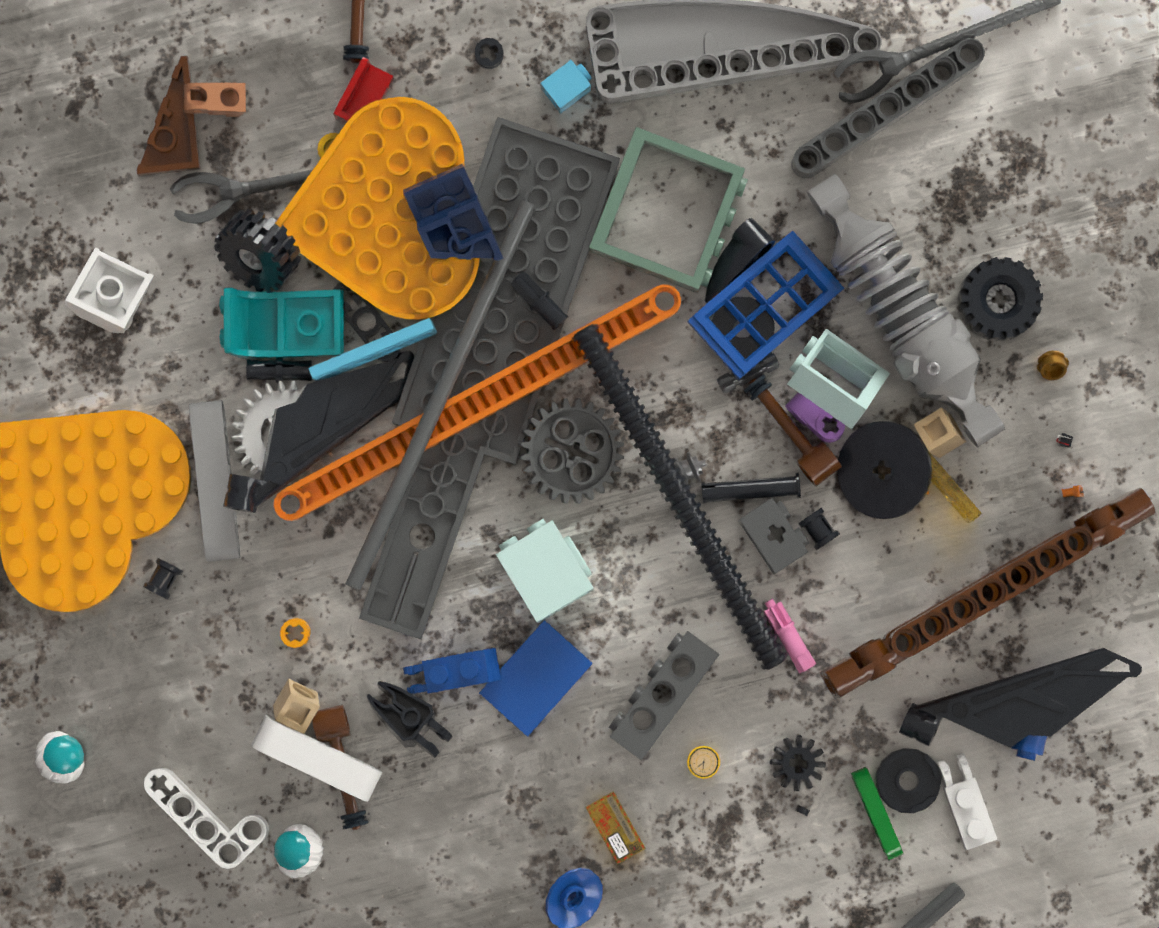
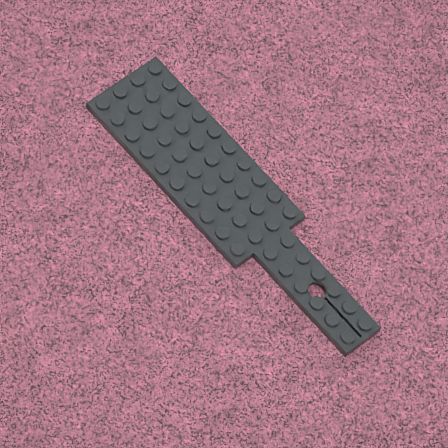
M497 117L473 187L499 247L520 201H528L534 204L536 208L448 399L559 340L564 322L556 330H553L535 310L531 311L529 309L531 305L512 287L511 283L520 273L526 272L545 293L547 291L550 292L549 297L565 314L568 313L589 252V246L598 226L620 161L619 157ZM480 258L474 283L457 305L443 314L430 318L435 325L437 333L419 342L392 421L393 424L400 426L424 413L493 263L492 258ZM542 388L475 423L471 427L462 430L460 433L451 436L447 440L440 442L436 446L429 448L423 453L393 518L359 619L422 640L484 456L487 455L516 465L522 448L518 446V443L524 442L525 435L521 431L523 429L528 430L530 423L528 419L533 416ZM418 524H427L435 532L434 543L427 549H417L410 542V531Z

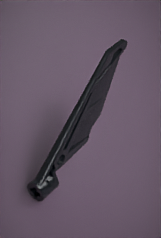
M404 351L399 354L397 359L308 383L296 402L276 408L260 480L230 474L227 485L228 491L225 494L223 507L256 513L258 506L399 401L414 360V354L411 351ZM401 362L406 364L404 378L388 384Z
M1105 648L1097 649L919 705L912 703L899 733L930 746L942 718H946L1009 748L1028 735L1051 737L1126 678L1139 676L1142 672V666ZM1116 659L1129 664L1130 672L1100 671Z

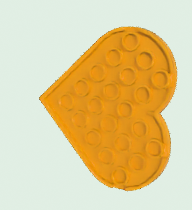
M394 97L377 100L357 111L344 125L275 223L279 227L283 225L287 229V236L294 237L296 241L293 245L299 246L302 255L376 308L398 318L411 320L427 319L450 310L468 293L479 268L480 258H472L471 260L458 259L457 257H449L447 259L431 258L417 230L415 217L403 194L404 189L460 164H463L465 167L462 143L454 126L438 109L414 98Z
M131 410L0 423V551L3 567L8 579L24 598L48 610L76 612L98 605L111 596L121 581L124 580L130 567L133 550L132 540L149 537L164 529L186 502L191 484V467L186 449L176 433L159 419L146 413Z

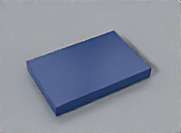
M544 620L500 669L501 680L487 683L479 694L528 737L593 663Z

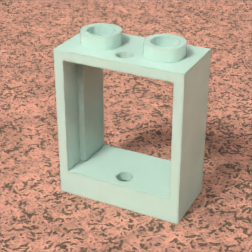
M825 329L819 339L812 336L802 350L807 356L805 357L800 353L789 369L794 372V375L787 385L852 429L890 373L828 329ZM817 358L860 388L862 391L858 397L854 398L810 367L814 359Z

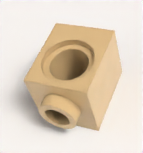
M942 407L914 424L928 451L938 458L967 442L952 414Z
M288 678L273 705L275 721L305 734L320 707L318 693Z

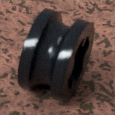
M485 38L477 43L475 59L482 68L494 69L502 63L504 52L498 40ZM486 46L490 50L496 48L498 50V53H494L496 59L490 61L489 58L482 59L480 57V54H484L482 49Z

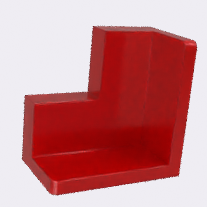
M363 57L333 113L335 120L345 125L361 108L374 101L382 100L394 76L371 65L369 59Z

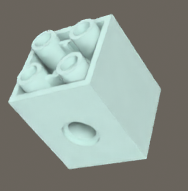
M544 519L528 527L529 535L519 541L516 536H513L500 544L501 552L496 554L537 623H540L594 589L587 578L592 573L569 536L563 538L553 520L546 524Z

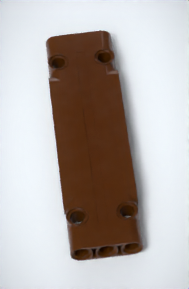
M1142 488L1127 492L1100 509L1098 507L1075 520L1074 528L1061 531L888 631L882 640L881 638L872 639L848 653L850 657H845L820 672L823 681L834 698H841L864 683L876 680L896 668V665L916 655L1087 555L1095 548L1103 547L1126 533V530L1156 513L1153 503ZM1069 538H1071V540L1074 543L1073 550L1069 546ZM1041 554L1046 559L1045 567L1040 562ZM1012 570L1017 573V584L1011 578ZM984 586L987 587L990 592V598L988 601L983 597L982 589ZM955 603H958L962 608L960 618L954 613ZM927 619H930L934 625V631L931 635L925 630ZM899 635L903 636L906 641V647L903 651H900L896 646V639Z

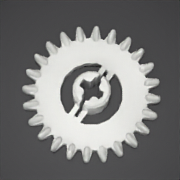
M279 381L277 390L274 391L271 385L266 383L265 395L254 389L253 393L256 401L253 402L246 398L243 400L248 407V411L236 410V413L243 418V422L232 423V426L241 430V433L232 436L231 439L242 442V445L236 448L234 452L236 454L246 453V456L241 461V465L253 463L250 475H255L262 471L266 452L262 441V428L265 421L268 419L272 425L275 409L296 402L306 385L298 392L296 381H292L288 390H286L284 383ZM330 452L325 457L332 458L334 457V454ZM321 459L297 478L301 480L305 478L306 472L309 474L316 472L314 468L316 465L321 468L327 465ZM291 481L289 484H287V486L292 485V484H293V481Z

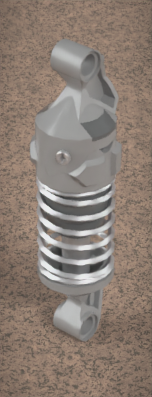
M835 174L807 191V196L816 211L833 224L836 240L830 261L833 268L837 269L836 272H839L840 276L848 274L859 266L864 272L848 284V289H853L867 280H870L872 283L868 289L857 296L856 301L862 302L871 297V306L866 309L865 315L877 314L874 328L879 329L882 327L886 333L883 336V341L892 342L889 351H893L891 353L895 359L893 365L903 380L910 381L922 399L941 401L960 414L961 425L965 433L976 447L981 446L1005 430L1004 424L990 405L985 407L976 401L974 382L981 358L969 342L971 335L962 321L954 319L949 314V311H946V307L937 306L935 301L938 294H929L926 289L929 281L921 280L917 282L915 278L920 273L919 267H912L898 273L910 262L912 255L905 253L891 259L901 249L903 244L902 241L898 240L890 242L896 236V232H893L894 228L888 222L864 220L851 213L847 205V200L850 199V196Z

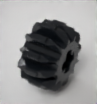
M801 735L796 736L795 747L792 746L789 738H784L783 743L787 750L783 751L777 746L773 749L775 753L782 756L781 760L770 759L771 765H781V769L774 771L772 776L777 778L785 774L786 776L781 782V786L784 788L788 786L791 779H794V791L800 790V780H803L805 786L811 789L813 786L808 777L811 775L815 779L821 780L822 775L815 772L814 769L815 767H826V762L815 761L814 759L824 753L823 750L817 749L812 753L810 752L815 743L813 739H809L805 747L802 748L803 739ZM800 754L801 759L806 761V767H800L802 771L796 773L795 768L789 766V761L791 758L795 759L793 755Z

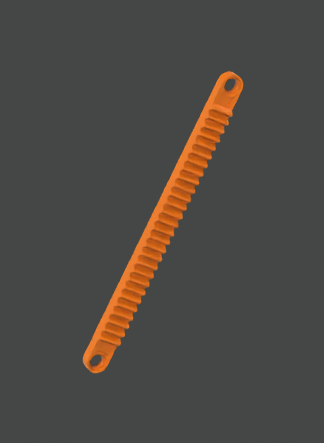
M662 284L656 286L448 399L424 452L588 363V359L584 360L582 357L584 352L582 350L579 351L577 348L579 346L578 342H573L572 337L577 332L591 324H598L599 328L597 331L599 334L603 333L604 337L602 340L604 343H609L607 348L610 351L675 315L681 305L680 293L671 285ZM662 292L671 294L674 299L673 307L669 310L659 309L655 303V298L658 294ZM423 413L281 490L274 499V509L277 515L286 521L299 520L399 466ZM289 495L296 496L300 502L298 511L293 514L285 513L281 507L282 500Z

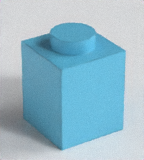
M570 60L543 80L540 86L541 90L561 114L591 91L589 81L592 77L581 63L576 66Z

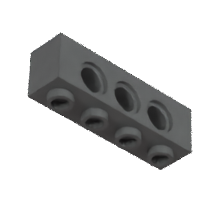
M689 631L684 636L677 633L667 647L671 654L665 662H662L660 659L657 660L647 674L652 678L645 689L640 685L628 700L632 704L626 715L619 712L608 727L613 731L610 738L640 760L645 757L720 655ZM680 657L687 659L690 663V672L684 677H678L672 671L673 661ZM658 684H665L671 690V697L665 703H658L653 699L652 691ZM641 710L647 711L652 717L651 725L644 730L637 729L633 724L634 714Z

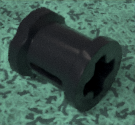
M822 507L798 523L801 528L804 527L815 542L814 548L816 551L840 535V532L834 530L823 515L824 510Z
M157 558V567L149 582H145L143 587L168 600L172 585L177 576L182 575L184 571Z

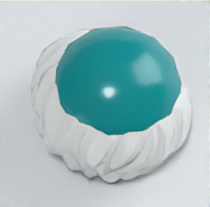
M55 731L47 733L38 742L35 764L43 777L51 782L66 784L76 780L81 775L84 769V751L82 745L75 738L64 732Z
M295 824L285 829L284 833L278 837L274 845V856L279 869L290 878L304 877L315 871L318 865L321 864L324 847L322 846L323 841L316 831L304 824Z

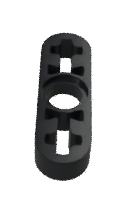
M341 282L333 288V290L345 289L348 292L351 291L350 288ZM357 293L352 295L355 303L359 306L363 301L366 306L357 309L352 317H349L347 313L353 311V309L346 301L344 302V318L365 344L370 343L367 338L376 335L381 327H384L386 332L380 333L382 337L393 333L372 304ZM364 313H370L376 319L375 327L370 331H363L357 325L359 316ZM401 349L393 352L390 356L380 357L378 360L387 362L397 359Z

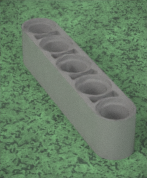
M222 400L189 404V415L206 561L240 558V544L236 510L223 507L225 494L228 491L229 475L232 474L224 404Z

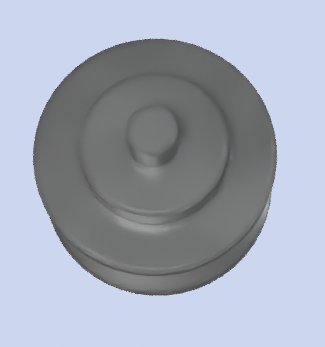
M687 452V459L681 462L674 457L676 460L674 465L676 467L679 466L681 469L680 475H685L686 477L685 484H688V480L691 478L701 482L699 475L703 474L701 467L707 465L705 460L698 461L697 457H692L690 452Z

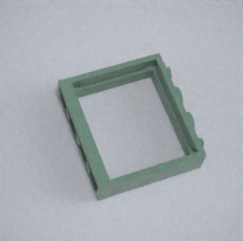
M636 127L589 246V252L698 293L700 286L707 288L713 269L708 268L712 255L719 257L725 239L720 238L723 226L730 227L737 209L731 207L735 195L742 197L748 182V179L743 178L745 168ZM645 143L732 176L693 277L606 244Z

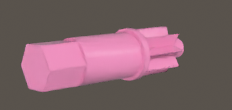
M773 599L765 602L764 604L767 609L763 613L773 628L774 634H777L799 674L813 667L816 662L794 626L795 623L791 620L782 602L775 603Z

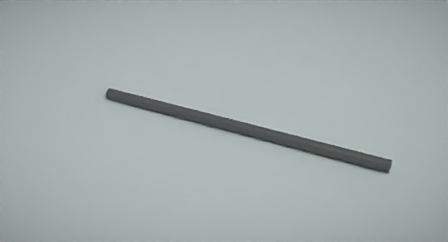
M520 201L500 245L504 259L499 261L493 260L345 584L351 588L360 591L532 217L536 206L528 201Z

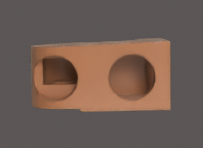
M245 83L185 84L184 112L240 117L246 112Z

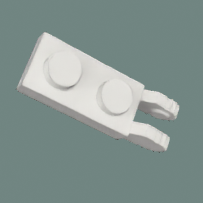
M963 753L956 756L958 767L964 778L961 782L953 784L950 768L944 760L937 762L945 785L943 790L965 850H969L997 840V836L976 778L972 777L970 767Z

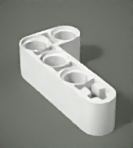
M265 715L251 744L254 749L366 802L369 801L382 774V771L285 726L268 715Z
M155 769L145 777L144 788L148 795L221 868L231 869L241 864L268 836V822L262 816L255 814L243 818L230 830L169 769ZM155 776L158 778L165 776L167 778L164 783L170 791L178 788L180 792L171 796L167 802L165 797H168L170 794L163 788L158 790L154 788L157 783L154 779ZM181 797L187 798L192 805L191 812L187 816L180 815L175 807L177 800ZM202 821H209L214 825L215 833L211 839H205L199 834L198 828ZM256 821L259 823L262 830L259 838L251 839L245 834L247 822ZM231 844L236 847L238 857L234 862H227L223 859L221 851L224 845Z

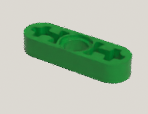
M867 767L852 772L853 782L887 860L890 861L904 855Z

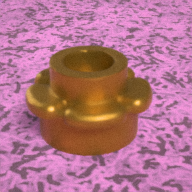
M1047 351L1038 358L1037 370L1047 380H1058L1066 374L1069 360L1062 352Z

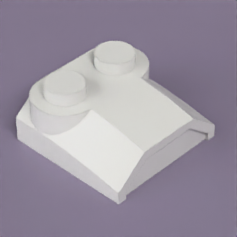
M95 247L68 294L65 305L80 318L109 332L124 333L131 326L133 316L145 296L154 275L138 270L101 252L100 249Z

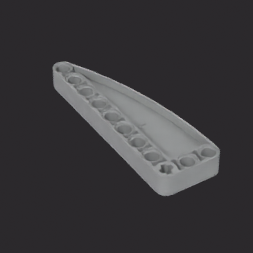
M644 0L597 6L592 8L586 16V33L598 97L608 104L837 67L851 54L864 51L858 46L860 38L867 37L871 39L875 45L873 50H880L882 45L880 33L872 27L809 10L751 1ZM596 17H604L609 21V26L605 30H596L591 22ZM837 43L842 47L843 53L840 56L833 57L827 53L826 45ZM608 48L614 52L615 56L609 62H602L597 58V52L600 49ZM798 48H805L810 52L811 59L806 62H800L795 58L794 51ZM767 53L775 54L779 59V64L775 67H768L762 62V56ZM736 58L742 59L746 62L748 68L744 72L738 73L731 69L730 62ZM703 64H710L715 68L716 73L710 78H704L699 74L698 67ZM671 69H678L683 73L684 79L679 83H672L666 78V73ZM645 74L651 78L652 84L645 89L639 88L634 83L635 77ZM608 80H614V85L619 84L615 89V93H608V88L603 89L606 87Z

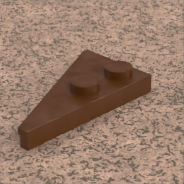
M181 56L178 64L175 66L166 97L163 98L155 119L154 129L147 140V147L141 163L138 164V176L201 169L195 114L184 112V85L191 83L188 56Z

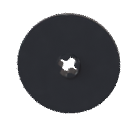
M878 421L866 424L849 436L840 451L838 461L842 467L837 470L840 488L848 502L864 515L876 519H892L903 516L914 510L928 492L932 478V463L929 452L921 438L910 428L892 421ZM884 461L885 466L891 468V473L886 474L885 479L883 473H878V467L883 466Z

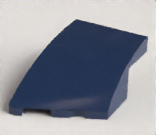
M463 164L403 190V194L417 222V230L431 258L447 259L449 257H457L458 259L467 260L472 258H492L496 261L504 259Z

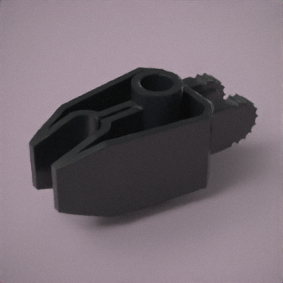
M379 681L377 683L378 688L392 699V704H382L368 694V702L377 717L405 748L418 745L435 758L440 752L432 742L427 741L423 737L427 731L431 729L440 739L449 742L453 736L435 721L432 705L396 685Z

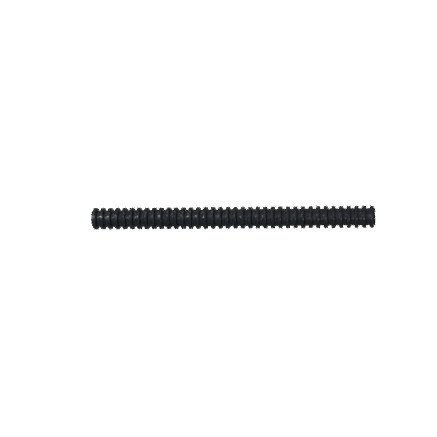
M598 324L589 325L574 334V337H572L573 342H578V350L584 352L583 359H588L589 361L588 368H593L595 371L593 376L599 378L598 385L603 386L605 389L603 394L610 397L608 400L609 404H614V413L618 412L620 415L618 420L625 423L624 430H629V439H634L635 441L633 446L641 451L639 456L645 458L644 465L650 467V475L656 477L654 480L655 484H660L661 486L659 491L665 493V501L671 503L669 508L671 511L675 510L676 514L674 517L682 522L679 525L682 529H686L685 536L691 538L690 545L697 548L695 553L696 555H701L700 562L702 564L705 563L707 566L705 571L712 574L710 577L711 581H716V590H721L722 592L720 597L726 599V607L732 609L731 616H736L737 618L735 623L737 626L741 625V633L747 635L746 642L752 644L750 649L758 654L756 659L757 661H762L761 668L769 670L786 660L788 654L781 651L783 646L781 643L776 642L778 637L776 634L771 633L773 628L771 625L767 626V618L761 616L762 609L756 607V599L750 597L752 595L751 590H746L745 588L747 583L745 581L742 582L740 579L742 577L741 573L735 571L737 566L735 563L731 564V555H726L725 553L727 548L720 545L722 540L720 537L716 538V529H711L710 527L712 522L710 519L706 520L704 517L706 512L704 510L701 511L699 508L701 503L696 502L695 493L689 491L691 489L690 484H685V475H680V467L674 465L676 462L675 458H670L669 456L671 453L670 449H665L663 446L666 442L659 439L658 436L661 434L659 431L654 430L655 423H650L648 419L650 418L649 413L645 414L643 411L645 409L644 404L640 405L638 402L640 397L638 395L635 396L633 393L635 391L634 387L628 385L629 378H624V369H619L617 366L619 361L614 360L612 357L614 352L608 350L609 343H604L602 340L604 337L603 333H598Z

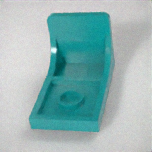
M225 288L224 296L220 297L219 307L221 314L224 315V328L220 330L219 339L220 345L224 348L226 354L242 359L329 357L344 353V291L267 293Z

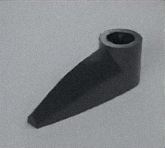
M753 218L747 219L735 230L732 240L715 264L707 286L704 300L706 303L712 300L773 247L775 240Z

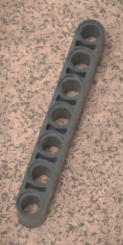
M974 38L960 41L799 147L792 159L794 173L801 178L815 176L975 71L985 56L983 44ZM965 48L973 50L976 54V61H964L960 51ZM937 66L945 67L950 73V78L947 80L937 79L933 69ZM909 84H917L922 88L923 95L919 98H913L907 93L906 87ZM884 101L893 103L896 107V113L891 116L884 115L880 111L879 104ZM856 119L865 120L869 125V131L866 133L856 132L852 122ZM829 137L839 138L842 142V149L839 151L829 150L825 140ZM803 154H809L815 159L816 165L811 169L802 168L798 158Z

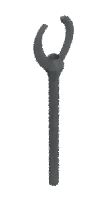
M1034 0L1031 3L1016 7L1013 10L1011 9L986 19V21L968 26V28H963L958 32L956 31L906 52L864 50L851 54L836 68L834 74L837 78L841 76L847 67L862 61H878L883 75L873 85L859 93L839 92V99L849 103L864 101L882 90L893 76L898 75L904 67H907L912 62L946 50L949 47L951 48L964 39L978 37L994 29L1021 20V18H1026L1031 14L1033 15L1061 4V0Z
M312 170L251 182L228 179L222 175L208 172L190 173L173 183L170 188L172 194H175L183 186L191 183H208L219 186L222 200L206 211L187 214L183 211L175 210L174 216L186 223L198 224L207 222L220 216L233 204L250 194L302 185Z

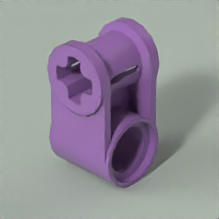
M799 392L785 405L787 410L800 423L807 426L823 442L833 443L842 437L845 425ZM826 420L828 423L833 420L836 421L835 429L837 432L829 431L826 434L823 431L825 426L823 421Z

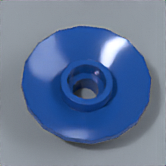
M584 868L573 869L560 876L550 888L546 898V914L549 920L558 928H575L587 922L597 911L602 900L603 885L599 876L590 869Z

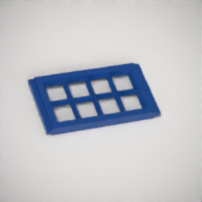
M791 231L696 312L687 322L737 379L740 380L844 290V287L797 234ZM786 251L802 268L788 282L772 266V263ZM765 269L781 285V288L767 300L751 283ZM806 274L823 291L809 305L792 288ZM744 287L761 304L746 318L730 301ZM785 292L802 309L788 323L771 306ZM723 305L740 322L725 336L709 319ZM764 310L781 327L767 341L750 323ZM744 328L760 345L746 359L730 343V340Z

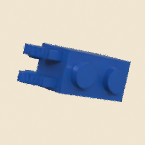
M496 648L422 661V664L403 667L404 675H415L424 671L426 684L422 685L420 683L407 687V692L411 694L421 692L429 694L501 680Z

